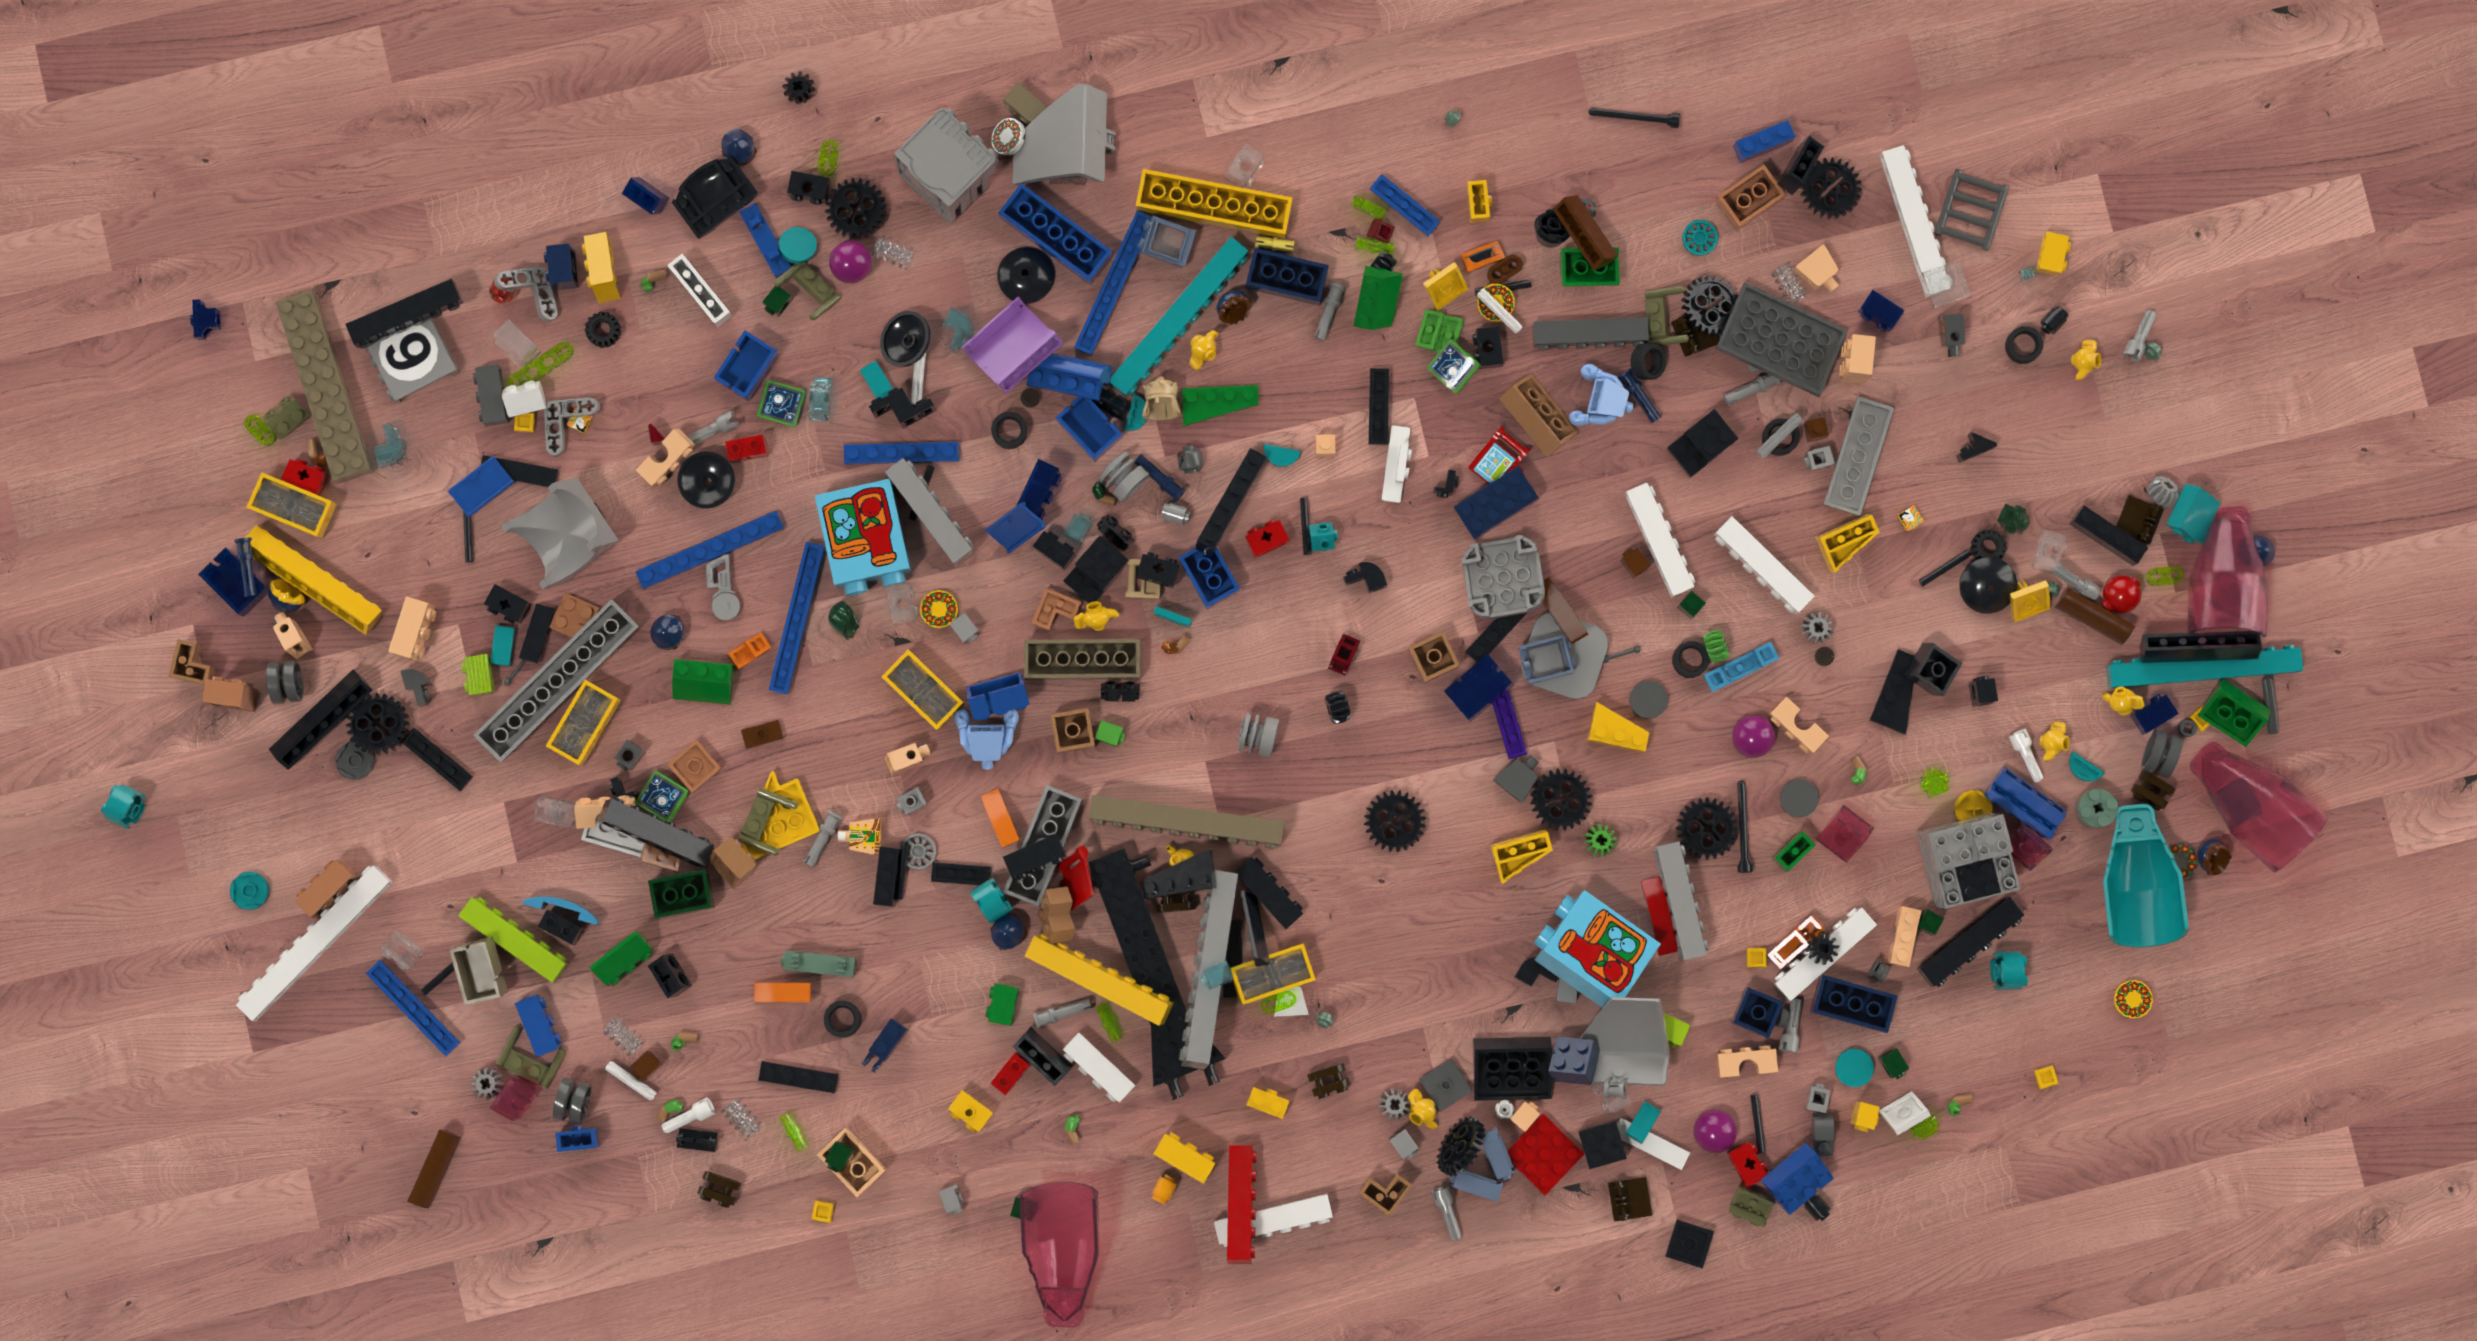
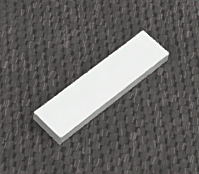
M1620 1117L1617 1125L1623 1141L1680 1170L1683 1169L1690 1152L1650 1132L1644 1142L1640 1144L1625 1135L1631 1122Z

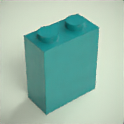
M2185 484L2166 525L2172 529V533L2182 536V540L2186 543L2193 544L2195 542L2202 544L2221 503L2201 487Z

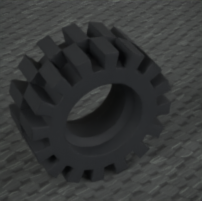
M599 312V314L594 313L593 317L588 318V323H585V332L589 341L600 348L606 346L608 348L611 344L614 345L616 340H619L621 327L612 314ZM600 323H607L610 326V332L607 336L600 337L596 334V327Z
M1993 529L1979 532L1970 543L1972 544L1970 547L1972 557L1974 556L1975 560L1983 557L2001 559L2004 557L2005 551H2007V542L2003 539L2005 537ZM1991 540L1994 542L1996 549L1993 554H1986L1982 551L1981 545L1983 541Z

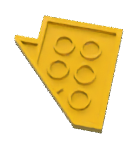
M772 771L764 789L798 803V808L792 809L775 802L759 840L762 843L781 849L820 832V828L799 779L797 778L780 785L775 772ZM742 843L745 853L751 854L755 860L769 854Z

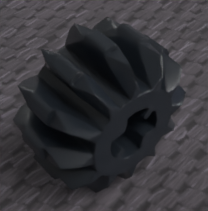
M800 71L798 76L791 73L792 79L785 78L788 84H783V89H786L783 93L785 96H789L788 100L790 102L795 99V103L799 104L800 99H802L806 103L805 97L810 99L813 97L810 92L815 91V88L812 86L814 81L809 80L808 74L803 76ZM796 86H798V87L802 86L803 89H802V90L797 89V91H796V88H795V87H796Z
M1383 251L1376 257L1370 267L1392 271L1397 260L1390 253Z
M1335 691L1326 695L1325 703L1331 721L1334 724H1340L1349 720L1351 712L1344 692Z
M1819 932L1818 938L1813 934L1811 938L1814 942L1807 941V944L1812 946L1811 948H1806V952L1812 951L1808 958L1812 959L1816 956L1815 964H1818L1821 959L1822 965H1826V958L1829 962H1833L1834 960L1831 955L1838 956V953L1833 951V949H1838L1839 945H1833L1832 943L1837 939L1832 938L1829 940L1830 933H1827L1824 937L1823 933ZM1819 944L1826 945L1827 948L1824 949L1826 952H1819Z

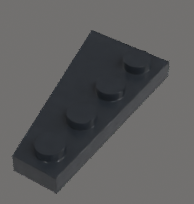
M1898 649L1869 721L1906 735L1913 681L1904 676L1915 656Z
M1208 849L1143 879L1144 899L1149 900L1216 888L1213 850Z

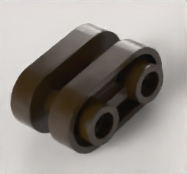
M2142 770L2138 777L2142 780L2141 785H2133L2131 789L2132 796L2139 801L2146 800L2157 811H2160V809L2165 810L2168 804L2164 799L2165 796H2173L2176 789L2156 776ZM2149 785L2159 790L2157 795L2148 790Z
M1195 892L1172 895L1181 896L1182 902L1170 903L1171 896L1162 897L1163 904L1157 905V913L1196 910L1195 902H1189V895H1193Z
M1344 1063L1307 1074L1309 1082L1315 1081L1317 1088L1312 1089L1314 1097L1318 1096V1099L1330 1096L1329 1092L1336 1090L1337 1093L1348 1090L1347 1086L1351 1085L1349 1078L1343 1079L1341 1072L1346 1071ZM1334 1075L1335 1082L1324 1085L1322 1078Z
M705 1171L702 1179L706 1180L707 1184L706 1187L699 1186L697 1194L700 1195V1199L711 1202V1199L719 1201L718 1205L729 1208L730 1205L734 1206L736 1197L731 1196L733 1190L739 1191L741 1182ZM714 1184L726 1187L724 1193L713 1190Z

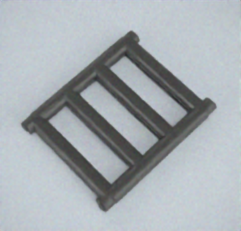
M1955 169L1935 234L1954 237L1981 246L1982 250L1988 251L2009 186H1999L1962 174L1961 170ZM1959 181L1999 193L1996 204L1957 192L1956 189ZM1953 198L1993 211L1990 222L1950 209ZM1949 216L1986 228L1985 239L1945 227L1947 217Z

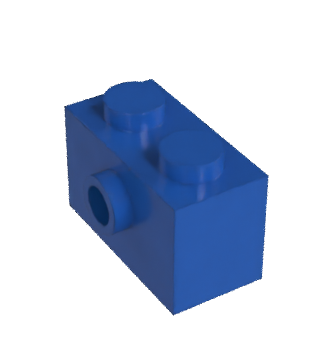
M582 1126L571 1127V1131L555 1133L557 1152L600 1147L598 1128L583 1129Z

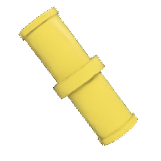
M1256 236L1257 241H1263V243L1255 242L1256 248L1272 249V252L1279 250L1293 253V248L1286 247V245L1294 246V241L1278 239L1275 236L1273 238Z

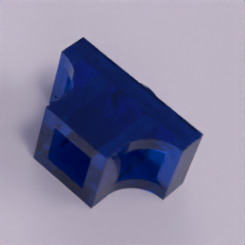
M200 299L192 300L193 315H190V323L193 326L194 338L198 341L206 340L209 332L221 330L220 311L217 308H206L205 303Z

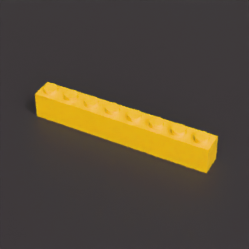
M256 525L244 537L252 538L250 543L254 560L366 635L379 622L382 610L376 604L370 603L360 593L354 592L345 583L339 582L332 577L329 572L323 571L314 562L308 561L301 556L298 551L292 550L283 541L277 540L267 530L261 529Z
M1044 933L1033 936L1025 957L1158 1026L1165 1024L1174 1004L1169 1001L1170 998L1160 993L1157 995L1152 992V988L1136 984V980L1128 976L1124 978L1118 975L1119 972L1117 970L1101 966L1102 963L1098 960L1085 958L1084 953L1068 949L1069 946L1065 943H1049L1048 937Z

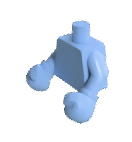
M1593 364L1582 366L1580 370L1581 376L1585 380L1590 382L1595 380L1587 414L1581 411H1572L1569 414V420L1572 425L1577 427L1590 424L1605 425L1614 422L1616 417H1623L1624 412L1630 413L1633 410V403L1627 401L1629 392L1624 389L1617 376L1603 372L1602 369Z
M959 709L955 713L954 721L959 731L961 746L967 754L972 755L974 761H981L983 769H992L993 761L1000 760L1001 755L1006 754L1013 742V734L1019 721L1018 712L1013 709L1004 714V725H970L971 718L968 711Z

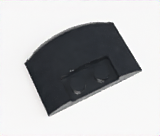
M732 157L716 159L696 169L680 185L676 200L673 199L672 201L674 207L698 239L714 231L717 226L744 205L749 204L758 195L755 187Z

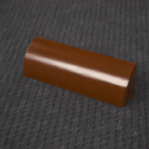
M1578 195L1564 197L1553 208L1593 270L1604 267L1618 257Z
M2069 588L2063 591L2055 605L2056 609L2120 645L2127 641L2136 627Z
M445 1129L438 1131L407 1202L423 1208H430L461 1136Z

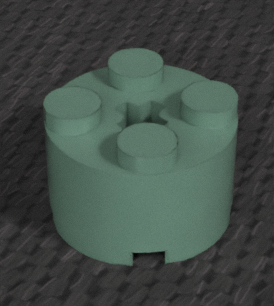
M2093 789L2078 797L2074 809L2078 821L2083 826L2092 829L2101 828L2109 825L2115 819L2118 811V802L2108 791ZM2098 805L2099 812H2095L2093 806Z

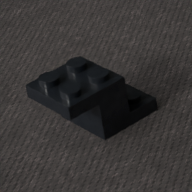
M903 388L890 390L888 396L874 399L869 406L875 419L893 410L903 429L936 411L931 399L926 400V398L916 402V406L913 407Z
M1714 409L1668 446L1667 450L1691 478L1736 442L1738 437Z
M1099 535L1075 563V568L1063 582L1089 604L1090 602L1098 601L1117 579V574L1129 560Z

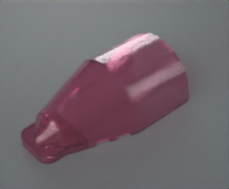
M2241 506L2218 508L2189 577L2187 633H2195L2196 631L2212 628H2235L2253 631L2263 637H2267L2268 578L2265 574L2251 529V515L2246 508Z
M2217 742L2206 744L2190 762L2191 771L2201 780L2211 800L2215 802L2219 809V814L2228 825L2230 833L2273 873L2282 869L2301 853L2327 822L2328 816L2286 777L2225 750Z
M1075 1182L1040 1184L1027 1189L1020 1195L1022 1253L1024 1258L1026 1257L1029 1272L1036 1283L1035 1287L1044 1309L1045 1322L1052 1327L1074 1328L1079 1326L1083 1320V1306L1100 1255L1098 1191L1092 1186Z

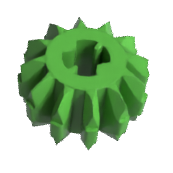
M1712 630L1704 634V643L1710 660L1715 663L1728 659L1729 650L1723 632L1721 630Z
M1598 824L1597 831L1592 826L1590 830L1593 834L1588 832L1585 834V836L1591 838L1584 841L1585 844L1591 843L1587 851L1594 848L1593 855L1596 856L1598 851H1600V857H1604V850L1607 854H1611L1609 847L1616 848V845L1612 844L1611 841H1617V837L1611 838L1610 835L1614 834L1615 831L1612 830L1607 833L1608 825L1602 830L1601 824ZM1598 835H1601L1602 839L1606 840L1602 843L1603 846L1596 842V839L1599 838Z

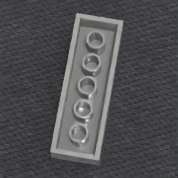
M902 458L885 471L888 478L955 567H958L974 555L972 549L975 547L967 536L965 538L962 537L963 531L956 521L953 523L950 521V513L944 506L940 507L938 505L940 503L938 497L933 491L929 492L927 490L929 486L921 475L919 477L916 476L917 470L910 460L906 462Z
M1046 785L1021 849L1054 834H1057L1064 849L1083 799ZM1052 862L1046 864V869L1037 873L1034 870L1027 873V877L1018 881L1016 878L1012 879L1010 875L1003 893L1040 907L1041 898L1044 896L1045 889H1048L1057 864L1053 865Z
M1680 842L1657 846L1653 848L1672 920L1679 960L1683 961L1707 955L1706 951H1709L1706 939L1703 940L1701 932H1704L1703 923L1701 920L1698 921L1697 917L1699 906L1697 901L1694 902L1692 896L1695 894L1693 883H1689L1688 879L1690 869L1683 859L1686 856L1685 848L1683 845H1680Z

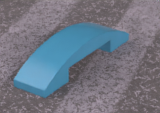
M1769 642L1703 675L1711 692H1714L1778 660L1779 657L1772 643Z
M534 897L525 899L522 903L543 910L546 903L580 912L578 918L580 921L600 925L598 918L590 911L568 900L554 897Z

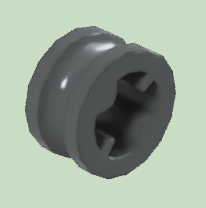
M2192 720L2182 721L2178 725V732L2183 737H2191L2197 731V726ZM2185 723H2187V726L2191 725L2192 727L2190 729V734H2188V732L2183 731V729L2185 728Z

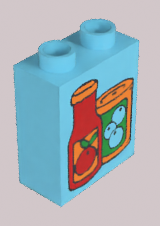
M890 479L814 495L832 578L837 589L844 588L845 595L852 596L867 592V583L882 579L884 588L906 583L904 574L912 573L894 486Z
M1584 890L1576 899L1567 894L1554 912L1562 920L1555 930L1546 925L1534 942L1536 946L1542 949L1535 958V961L1603 1008L1611 997L1627 996L1661 943Z

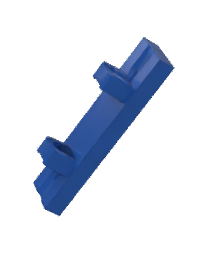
M754 203L739 211L775 278H778L790 269L791 265L781 255L777 240L757 204ZM762 224L761 226L754 229L755 225Z

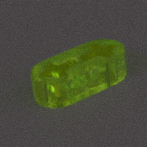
M833 140L824 141L820 149L818 170L825 177L833 175L836 168L839 148ZM829 145H832L835 150L830 152L829 157L825 147L828 148ZM826 160H829L831 169L824 172V169L821 167L826 165Z
M1354 196L1350 203L1353 208L1376 219L1382 220L1386 213V210L1359 196Z
M254 414L246 417L244 426L259 443L264 446H271L275 443L276 435L260 417ZM252 419H253L254 421L258 420V421L256 422V424L260 427L258 430H257L255 427H253V426L250 427V426H251V422H250V421H251ZM262 431L266 434H270L269 441H263L264 436L261 434Z
M2179 567L2154 568L2146 574V581L2151 586L2175 585L2184 578V573ZM2175 571V574H2179V577L2174 581V578H2167V575ZM2156 572V575H2163V578L2155 582L2154 579H2151V576Z
M1288 990L1268 996L1262 1000L1261 1009L1267 1014H1273L1291 1008L1296 1003V995ZM1285 994L1293 996L1290 1005L1286 1002L1280 1004L1279 1000L1284 999ZM1267 1000L1278 1002V1005L1273 1006L1272 1011L1264 1008Z

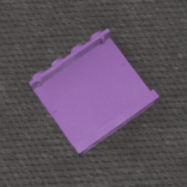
M1018 296L969 339L962 348L1007 394L1060 347L1063 342L1052 329L1050 330L1026 307Z

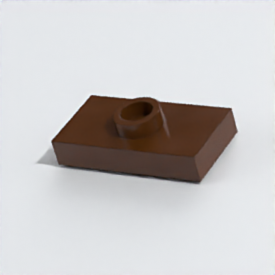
M779 720L741 730L746 749L784 739Z

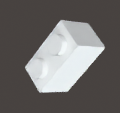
M528 381L521 386L511 385L502 391V399L508 417L546 409V399L540 381Z

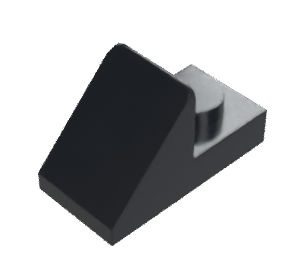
M1970 432L1968 438L1973 448L1967 446L1960 449L1961 453L1956 457L1958 462L1961 463L1997 447V443Z

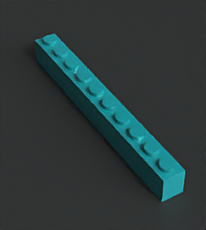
M1230 237L1111 376L1109 384L1125 398L1128 395L1132 396L1139 387L1137 385L1141 380L1144 382L1150 376V369L1153 366L1157 367L1162 362V355L1165 352L1169 353L1175 346L1174 341L1178 337L1181 339L1188 330L1186 327L1190 323L1194 324L1200 317L1198 313L1202 308H1208L1212 303L1211 298L1214 294L1218 295L1224 289L1223 284L1227 279L1230 281L1237 272L1235 270L1239 265L1243 266L1247 262L1249 251L1233 237Z
M2294 645L2283 646L2281 650H2276L2275 647H2265L2264 651L2260 652L2258 659L2142 663L2141 658L2130 659L2131 663H2123V660L2111 661V664L2106 666L2108 689L2304 671L2301 648H2295Z

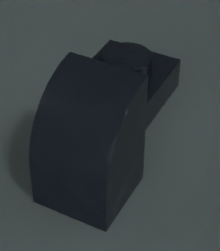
M1370 562L1359 563L1360 571L1357 572L1356 569L1348 571L1346 576L1343 577L1345 586L1364 580L1369 594L1387 587L1382 570Z
M1536 957L1524 961L1514 976L1530 987L1534 984L1539 974L1554 983L1559 979L1558 976L1536 962Z

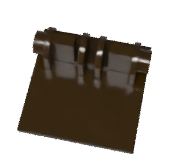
M1707 309L1701 310L1699 314L1702 315ZM1681 316L1671 322L1676 336H1689L1688 342L1679 343L1685 357L1718 344L1719 339L1717 335L1712 337L1710 333L1708 336H1705V331L1698 333V327L1692 329L1694 323H1687L1689 316Z
M2128 495L2116 527L2134 539L2150 545L2164 509L2160 508L2161 506H2158V504L2153 503L2152 505Z
M1646 1177L1608 1183L1614 1222L1652 1216Z

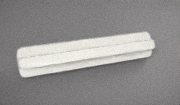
M1481 289L1477 293V297L1514 333H1518L1522 329V325L1485 289Z
M926 352L919 361L914 363L911 404L913 406H916V402L922 399Z
M613 1061L607 1064L606 1071L648 1100L652 1101L657 1094L656 1091L640 1080H637Z

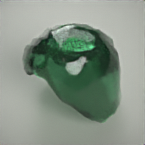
M840 601L832 606L828 614L830 627L846 640L853 638L855 631L860 627L853 609L845 601Z

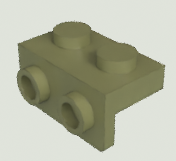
M293 395L284 397L280 401V405L275 409H270L263 419L265 424L280 440L310 416Z
M1739 1185L1730 1203L1729 1212L1736 1218H1744L1750 1221L1755 1226L1765 1227L1775 1200Z

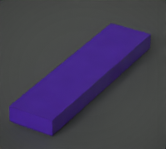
M1506 681L1488 685L1487 689L1508 759L1527 755Z

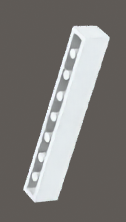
M1904 145L1883 151L1879 157L1925 298L1947 293L1951 289L1950 286H1952L1951 278L1949 275H1946L1944 269L1946 268L1944 258L1940 257L1938 251L1940 250V245L1933 236L1934 226L1928 220V208L1921 199L1923 196L1920 186H1917L1915 181L1917 175L1909 162L1911 161L1910 153L1908 150H1905Z

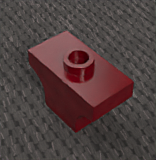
M1343 633L1328 669L1345 676L1360 644V640Z

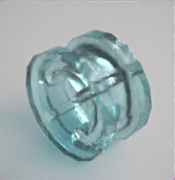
M2035 266L2018 272L2022 275L2021 281L2038 275L2037 272H2034Z

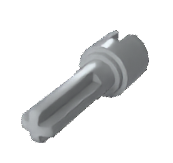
M2147 310L2134 339L2129 340L2122 354L2124 358L2130 354V361L2137 363L2141 361L2146 350L2144 342L2156 317L2154 311Z
M729 410L717 416L716 422L687 437L696 445L720 432L726 434L738 428L739 424L738 421L729 422V419L734 417L733 412Z
M2060 564L2053 566L2052 573L2075 588L2077 594L2092 602L2098 598L2101 588L2092 581L2080 579Z
M1794 998L1790 1003L1789 1019L1786 1031L1780 1037L1779 1051L1798 1053L1800 1038L1797 1035L1802 1007V1000Z
M1442 1186L1432 1190L1431 1193L1435 1205L1441 1208L1450 1239L1452 1241L1461 1239L1460 1230L1451 1205L1454 1199L1450 1186Z

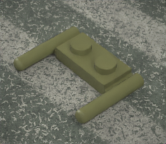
M805 262L793 265L774 280V285L779 287L793 276L799 285L819 304H822L809 315L812 321L816 320L841 300V296L835 293V290L809 265L806 266Z
M1684 286L1645 291L1646 317H1648L1649 331L1648 343L1663 346L1689 341L1688 335L1667 337L1668 324L1666 298L1664 296L1684 293Z
M759 788L738 841L777 856L779 849L762 843L759 840L775 802L792 809H797L798 803Z
M515 1026L496 1064L548 1089L566 1050L563 1048L558 1050L549 1068L512 1049L521 1032V1028Z

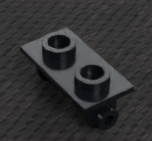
M1102 388L1099 401L1092 400L1099 409L1110 413L1112 417L1123 421L1125 414L1131 406L1119 397L1112 401L1113 394Z
M1107 514L1097 523L1098 530L1105 537L1109 538L1111 534L1114 535L1110 541L1119 550L1125 551L1129 547L1128 545L1135 541L1132 538V534L1128 530L1123 529L1118 524V520L1113 516Z
M1107 681L1105 684H1101V691H1105L1101 692V699L1105 701H1118V695H1122V702H1135V700H1139L1140 684H1135V682L1131 681L1124 682V684Z
M679 1128V1133L676 1137L677 1148L715 1152L718 1133Z

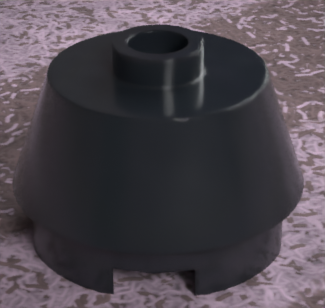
M1553 209L1547 210L1546 213L1536 218L1534 223L1535 234L1541 245L1555 248L1570 237V234Z

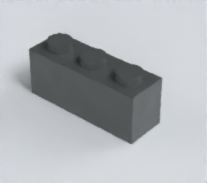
M498 364L476 367V373H473L474 384L478 385L476 400L481 406V410L478 411L480 422H483L486 427L509 423L502 399L504 384L501 367Z

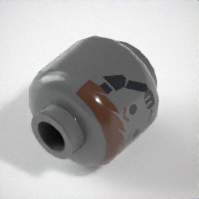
M1194 445L1184 446L1183 451L1177 453L1178 466L1181 471H1184V474L1199 472V468L1203 467L1202 452L1200 449H1194Z

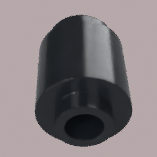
M2059 306L2052 308L2041 320V329L2048 335L2050 333L2055 334L2067 321L2068 313Z
M1815 1194L1804 1203V1208L1816 1221L1819 1219L1823 1221L1830 1215L1828 1211L1831 1208L1819 1194Z

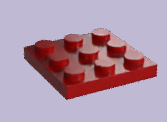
M1544 1113L1507 1150L1512 1165L1543 1196H1546L1585 1155Z

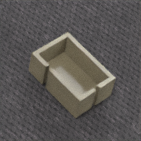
M493 936L474 942L457 944L449 949L464 1005L499 998L508 992L504 975H499L502 972Z

